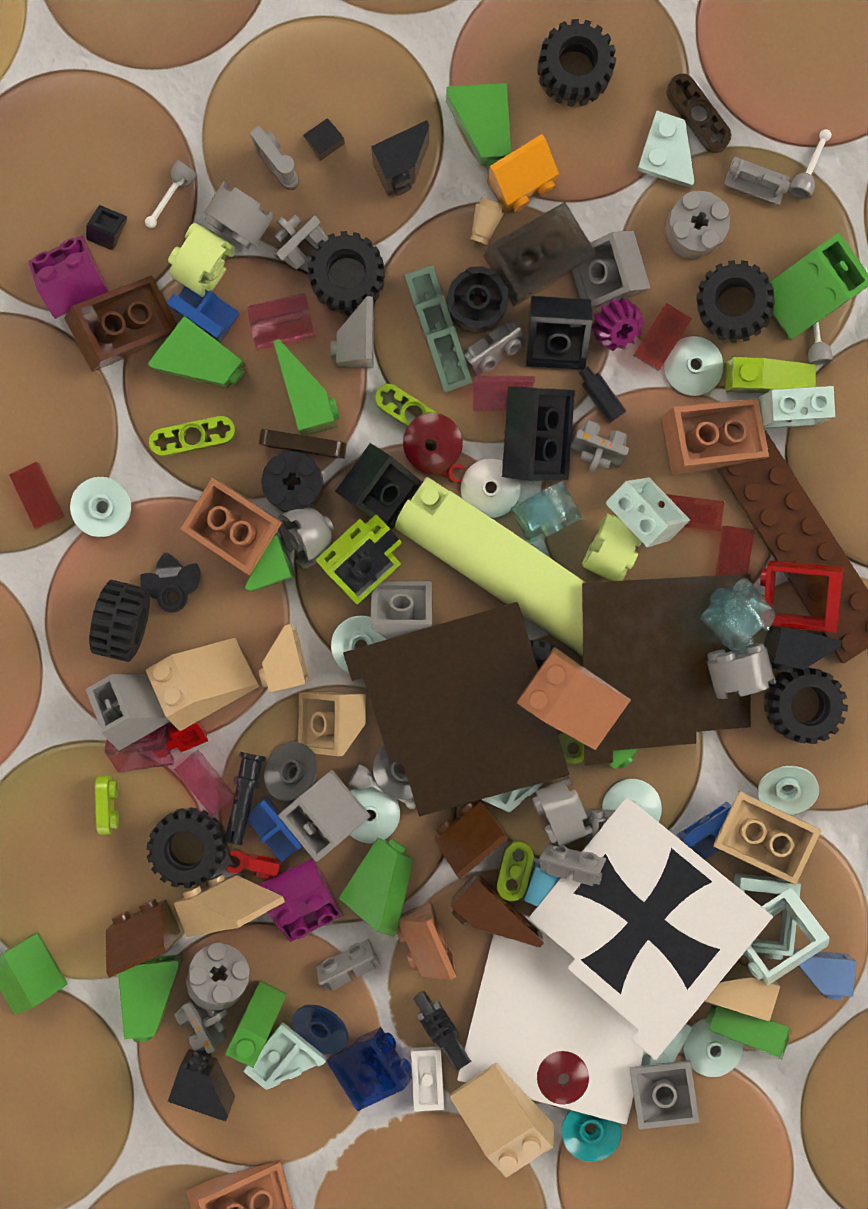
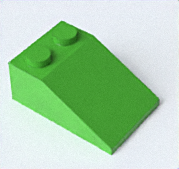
M279 339L273 341L297 427L301 435L308 436L337 428L335 420L341 417L335 398L328 397L326 390Z

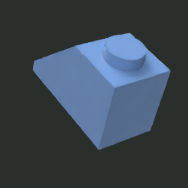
M794 949L793 955L800 950ZM818 952L799 965V968L822 994H825V998L843 1000V996L853 997L856 960L849 954Z

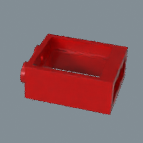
M770 560L767 569L762 568L760 576V586L765 587L764 598H759L757 615L763 616L762 625L837 632L844 567ZM776 572L829 577L825 617L773 612Z

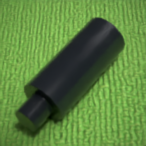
M589 366L579 372L585 381L581 386L608 423H611L626 412L624 406L599 372L594 375Z

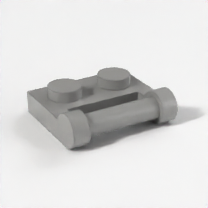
M257 126L249 133L255 151L285 189L292 190L296 188L299 178L294 171L295 163L293 158L283 155L279 149V142L270 131L265 133L260 126Z

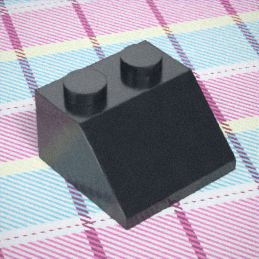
M427 120L371 146L373 166L388 196L394 193L396 196L402 195L412 188L411 185L415 184L429 145L430 125Z
M531 296L526 366L583 370L586 367L593 321L591 299Z
M369 443L335 492L368 517L372 518L377 514L392 530L407 500L411 501L423 482L391 455Z
M768 626L764 646L767 647L772 669L793 673L794 668L804 670L841 647L842 640L786 627Z
M188 1049L179 1067L167 1102L226 1122L235 1095L217 1058L211 1057V1053L207 1054L206 1050L193 1051Z

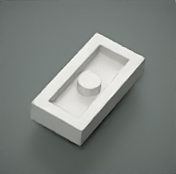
M438 1047L411 1048L414 1111L444 1110L441 1049Z

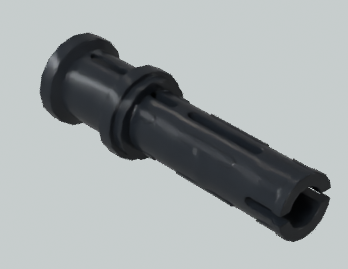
M240 752L239 756L242 758L238 776H235L233 780L237 788L224 842L236 845H243L254 790L260 787L261 782L258 779L262 762L266 761L264 756Z

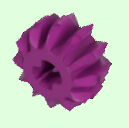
M623 297L619 301L612 298L608 306L601 305L602 311L593 314L595 322L592 324V329L596 340L612 351L617 348L624 350L627 343L635 344L634 338L635 336L642 335L640 327L645 324L640 309Z

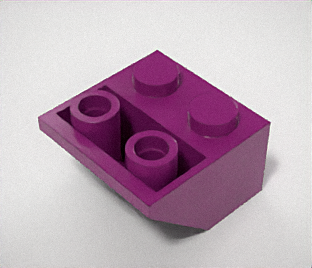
M82 235L77 238L67 239L59 247L49 252H41L28 261L37 292L54 319L68 313L73 305L109 292L104 277Z
M313 858L259 884V886L283 896L285 902L267 913L290 942L303 938L308 933L322 926L329 925L334 920L344 916L323 872Z

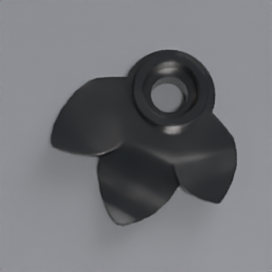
M164 553L157 562L155 574L144 573L140 575L141 587L149 590L150 597L157 599L162 609L168 612H177L182 610L187 604L188 595L198 588L200 569L196 563L182 568L175 557L169 553ZM173 591L178 594V600L175 603H171L168 600L169 593Z

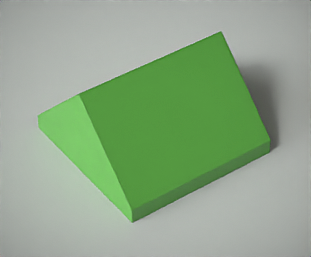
M274 535L252 571L245 589L259 591L296 578L282 537Z
M38 932L0 954V991L14 1015L34 1008L68 984Z

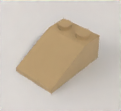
M236 638L172 654L145 669L166 718L179 731L260 687Z
M738 791L713 846L796 885L822 830Z
M220 874L206 880L207 886L202 889L200 886H196L183 892L184 898L176 901L174 906L186 936L191 937L239 928L285 901L283 896L237 875L224 878V875Z
M735 963L705 1002L770 1022L781 986L776 981L767 986L763 979L758 981L753 976L747 965Z
M494 1063L450 1093L452 1102L484 1154L506 1178L553 1148L554 1123L497 1063Z

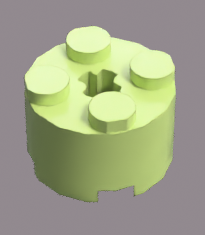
M193 223L185 234L186 240L182 247L176 246L168 258V262L172 264L169 273L173 279L201 297H204L205 290L212 291L226 271V268L223 267L224 260L227 255L229 257L233 256L235 247L205 226Z
M607 513L597 529L599 531L593 542L588 547L582 567L610 581H623L627 570L633 567L637 559L638 553L635 552V546L639 547L642 542L620 518Z

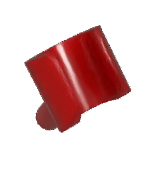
M458 464L440 473L426 474L447 477L452 483H459L463 480L453 478L452 470L454 468L465 470V468Z

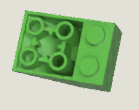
M840 233L834 235L770 281L773 286L775 301L773 316L791 341L868 287L867 271Z

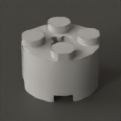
M223 181L204 211L207 215L205 221L222 233L227 228L233 232L231 236L233 240L249 249L251 244L256 246L275 215L267 210L266 214H263V209L259 207L261 205L259 202L236 187L231 192L228 191L230 186L227 182Z
M691 191L680 198L665 220L664 233L672 246L671 249L683 258L699 259L716 250L729 231L730 210L727 204L716 195L705 191ZM694 221L700 223L702 226L700 230L694 228Z
M746 641L736 644V650L725 653V650L721 649L707 654V665L718 699H727V693L729 692L739 693L740 697L757 693L769 688L768 682L770 684L776 683L767 647L763 643L754 644L753 641Z
M569 777L535 791L537 796L532 798L538 815H545L549 825L544 826L550 843L557 842L559 846H564L593 833L591 826L584 827L583 821L586 820L587 815L576 790L570 792L567 786L572 784Z
M221 942L212 943L195 954L186 973V986L189 997L197 1006L207 1011L230 1008L240 999L249 982L250 969L246 958L238 949ZM212 972L215 974L221 973L223 975L222 979L225 981L219 979L217 982H214L212 980L214 975Z

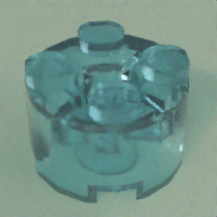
M563 481L511 507L513 515L530 545L544 539L545 536L548 537L565 528L566 526L563 521L569 526L582 519L580 511Z
M743 578L727 590L724 587L717 589L710 596L712 603L701 616L706 626L720 642L728 646L731 651H735L755 642L751 637L762 627L767 631L774 621L775 611L748 579Z

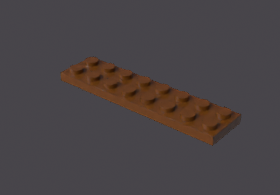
M765 430L769 452L768 458L716 469L776 561L844 567L837 632H821L825 637L842 640L841 647L834 650L841 663H846L868 649V589ZM784 573L810 615L825 617L829 577Z

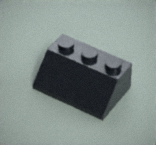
M508 386L502 477L525 481L568 480L575 390Z

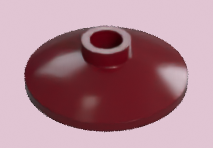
M427 413L415 418L408 425L403 436V449L408 461L415 468L426 473H440L451 468L459 459L463 448L462 434L456 423L439 413ZM428 439H433L436 442V449L430 450L427 448L426 442Z
M554 1052L548 1055L538 1068V1087L549 1101L561 1105L571 1104L580 1099L587 1090L589 1084L587 1066L579 1056L572 1052ZM567 1074L569 1076L568 1082L560 1084L558 1082L559 1075Z

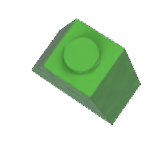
M507 83L447 86L446 103L479 165L487 166L490 169L491 165L511 153Z
M185 316L148 362V365L156 372L223 388H228L231 383L236 385L245 373L243 370L245 366L243 360Z
M377 838L339 899L374 930L394 937L399 926L413 859L405 853L407 848L397 840L391 838L388 842Z
M183 954L157 956L118 974L124 1039H133L134 1042H145L151 1040L156 1035L182 965Z
M260 980L233 1034L225 1055L254 1068L287 993Z
M718 1005L717 1007L711 1006L706 1023L711 1024L709 1028L711 1032L780 1060L783 1059L792 1032L789 1027L770 1020L769 1022Z

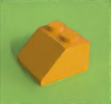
M539 135L490 166L487 183L499 203L504 205L503 209L506 213L512 209L515 212L523 209L530 203L529 198L537 193L543 196L556 187L554 183L557 181L559 172L544 135Z

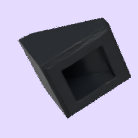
M328 118L303 135L320 161L345 144L344 137Z
M99 205L86 225L87 240L114 250L127 221V216Z

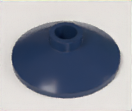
M304 1005L293 1015V1030L322 1054H336L345 1048L348 1042L347 1028L343 1021L331 1010L319 1005Z

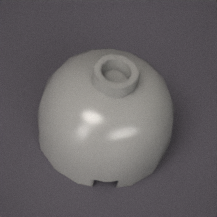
M311 507L285 511L278 515V518L283 519L279 532L288 552L290 553L294 549L299 556L295 560L296 563L302 568H309L317 564L315 559L332 545L331 532L334 531L331 520L326 515L322 516L320 512Z

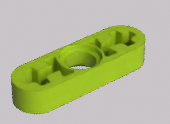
M384 384L376 391L375 401L378 408L406 427L411 422L405 418V412L411 406L420 408L423 414L437 413L393 384ZM390 391H393L395 393L394 399L399 403H402L403 398L408 400L402 406L400 415L394 413L398 407L393 403H388L387 406L382 404L384 400L381 394L383 392L388 394ZM428 439L429 442L437 445L433 439Z
M217 416L157 429L149 437V446L155 454L167 457L228 444L234 440L237 430L235 424L228 417ZM221 422L226 427H230V431L226 432L225 438H221L219 434L209 435L212 441L207 442V433L203 427L204 425H208V430L210 431L218 429ZM190 428H197L201 432V440L195 445H189L185 441V433ZM179 431L178 438L182 448H178V443L176 442L167 444V450L165 451L160 446H156V442L160 441L161 435H164L167 439L177 438L174 432Z

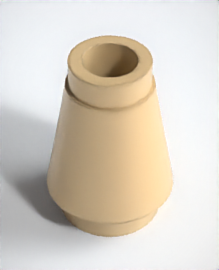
M481 197L479 204L475 206L470 240L483 245L488 244L504 215L502 213L504 205Z

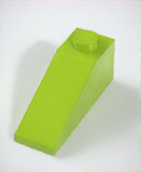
M733 357L726 362L725 392L766 394L771 390L816 387L815 364L752 357Z

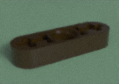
M687 74L675 75L667 87L668 99L707 151L711 153L722 152L731 140L730 128L691 76ZM677 84L680 87L684 85L687 86L685 94L689 100H691L693 96L696 97V99H693L687 107L684 106V104L687 101L686 96L682 92L679 94L675 93ZM695 106L703 107L707 112V118L703 121H696L691 116V109ZM710 120H713L714 123L711 125L710 129L709 127H707L706 130L703 131L702 128L706 127ZM712 131L714 134L721 133L723 135L720 140L721 144L719 141L712 142L710 140L713 135Z
M261 429L259 445L345 459L347 443L267 429Z

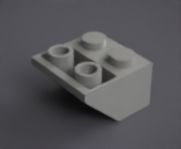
M111 674L85 689L102 734L118 751L170 722L163 712L147 674Z
M331 770L284 809L278 817L312 858L318 862L370 817V814Z

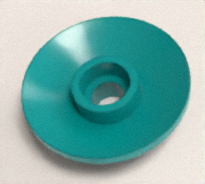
M569 1110L562 1123V1138L566 1148L573 1156L583 1161L596 1162L609 1157L617 1149L621 1140L622 1128L621 1123ZM589 1123L596 1125L595 1129L591 1132L585 1130L586 1125Z

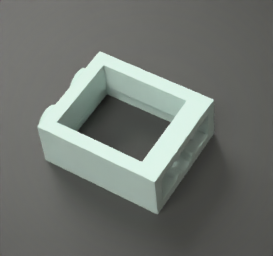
M834 386L771 390L758 398L764 429L816 426L835 417Z
M650 477L625 481L606 501V505L646 547L670 541L690 521ZM660 501H663L665 504L663 508L659 506Z
M735 873L734 885L743 892L747 890L781 894L792 887L800 898L801 884L799 882L794 885L779 877ZM784 909L782 912L779 941L755 939L751 944L752 948L757 953H765V957L781 960L783 955L792 956L797 923L788 911Z
M792 887L762 907L772 916L786 909L811 943L770 971L750 945L744 952L750 961L748 968L758 981L763 979L767 986L829 945L830 937Z

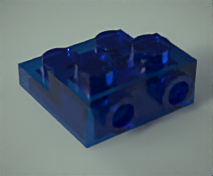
M382 1027L357 1038L354 1044L345 1047L339 1053L331 1054L326 1060L357 1111L404 1090L412 1079V1068L409 1061L399 1057L395 1050L396 1041L393 1035L389 1032L385 1033Z

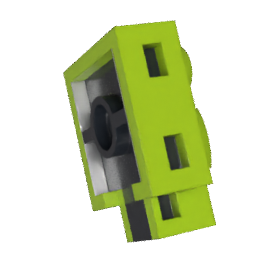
M376 514L366 524L359 519L315 560L358 605L401 565L391 552L402 541Z

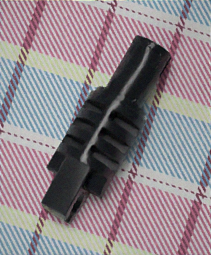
M425 991L416 995L413 1000L421 1011L416 1016L435 1047L443 1049L456 1071L472 1062L457 1039L459 1032L440 1002L437 1000L435 1003H432Z

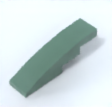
M433 265L404 274L444 393L473 383Z

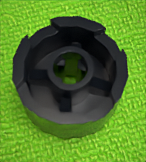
M482 266L470 267L460 273L451 282L447 296V307L451 320L460 329L470 333H485L495 328L503 319L508 304V289L502 279L496 275L494 270ZM474 295L481 296V301L485 303L475 306L474 302L469 299H474Z
M295 451L282 452L273 456L265 466L261 478L262 489L266 498L283 512L313 507L321 498L324 488L323 475L315 461L304 453ZM292 475H296L295 478L301 480L300 485H295L294 490H289L290 487L285 485L286 480H290Z

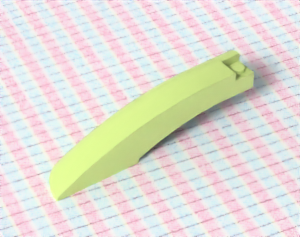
M426 477L411 501L407 500L395 524L396 530L506 605L518 602L522 616L583 657L582 583L586 582L453 492L448 491L429 477Z

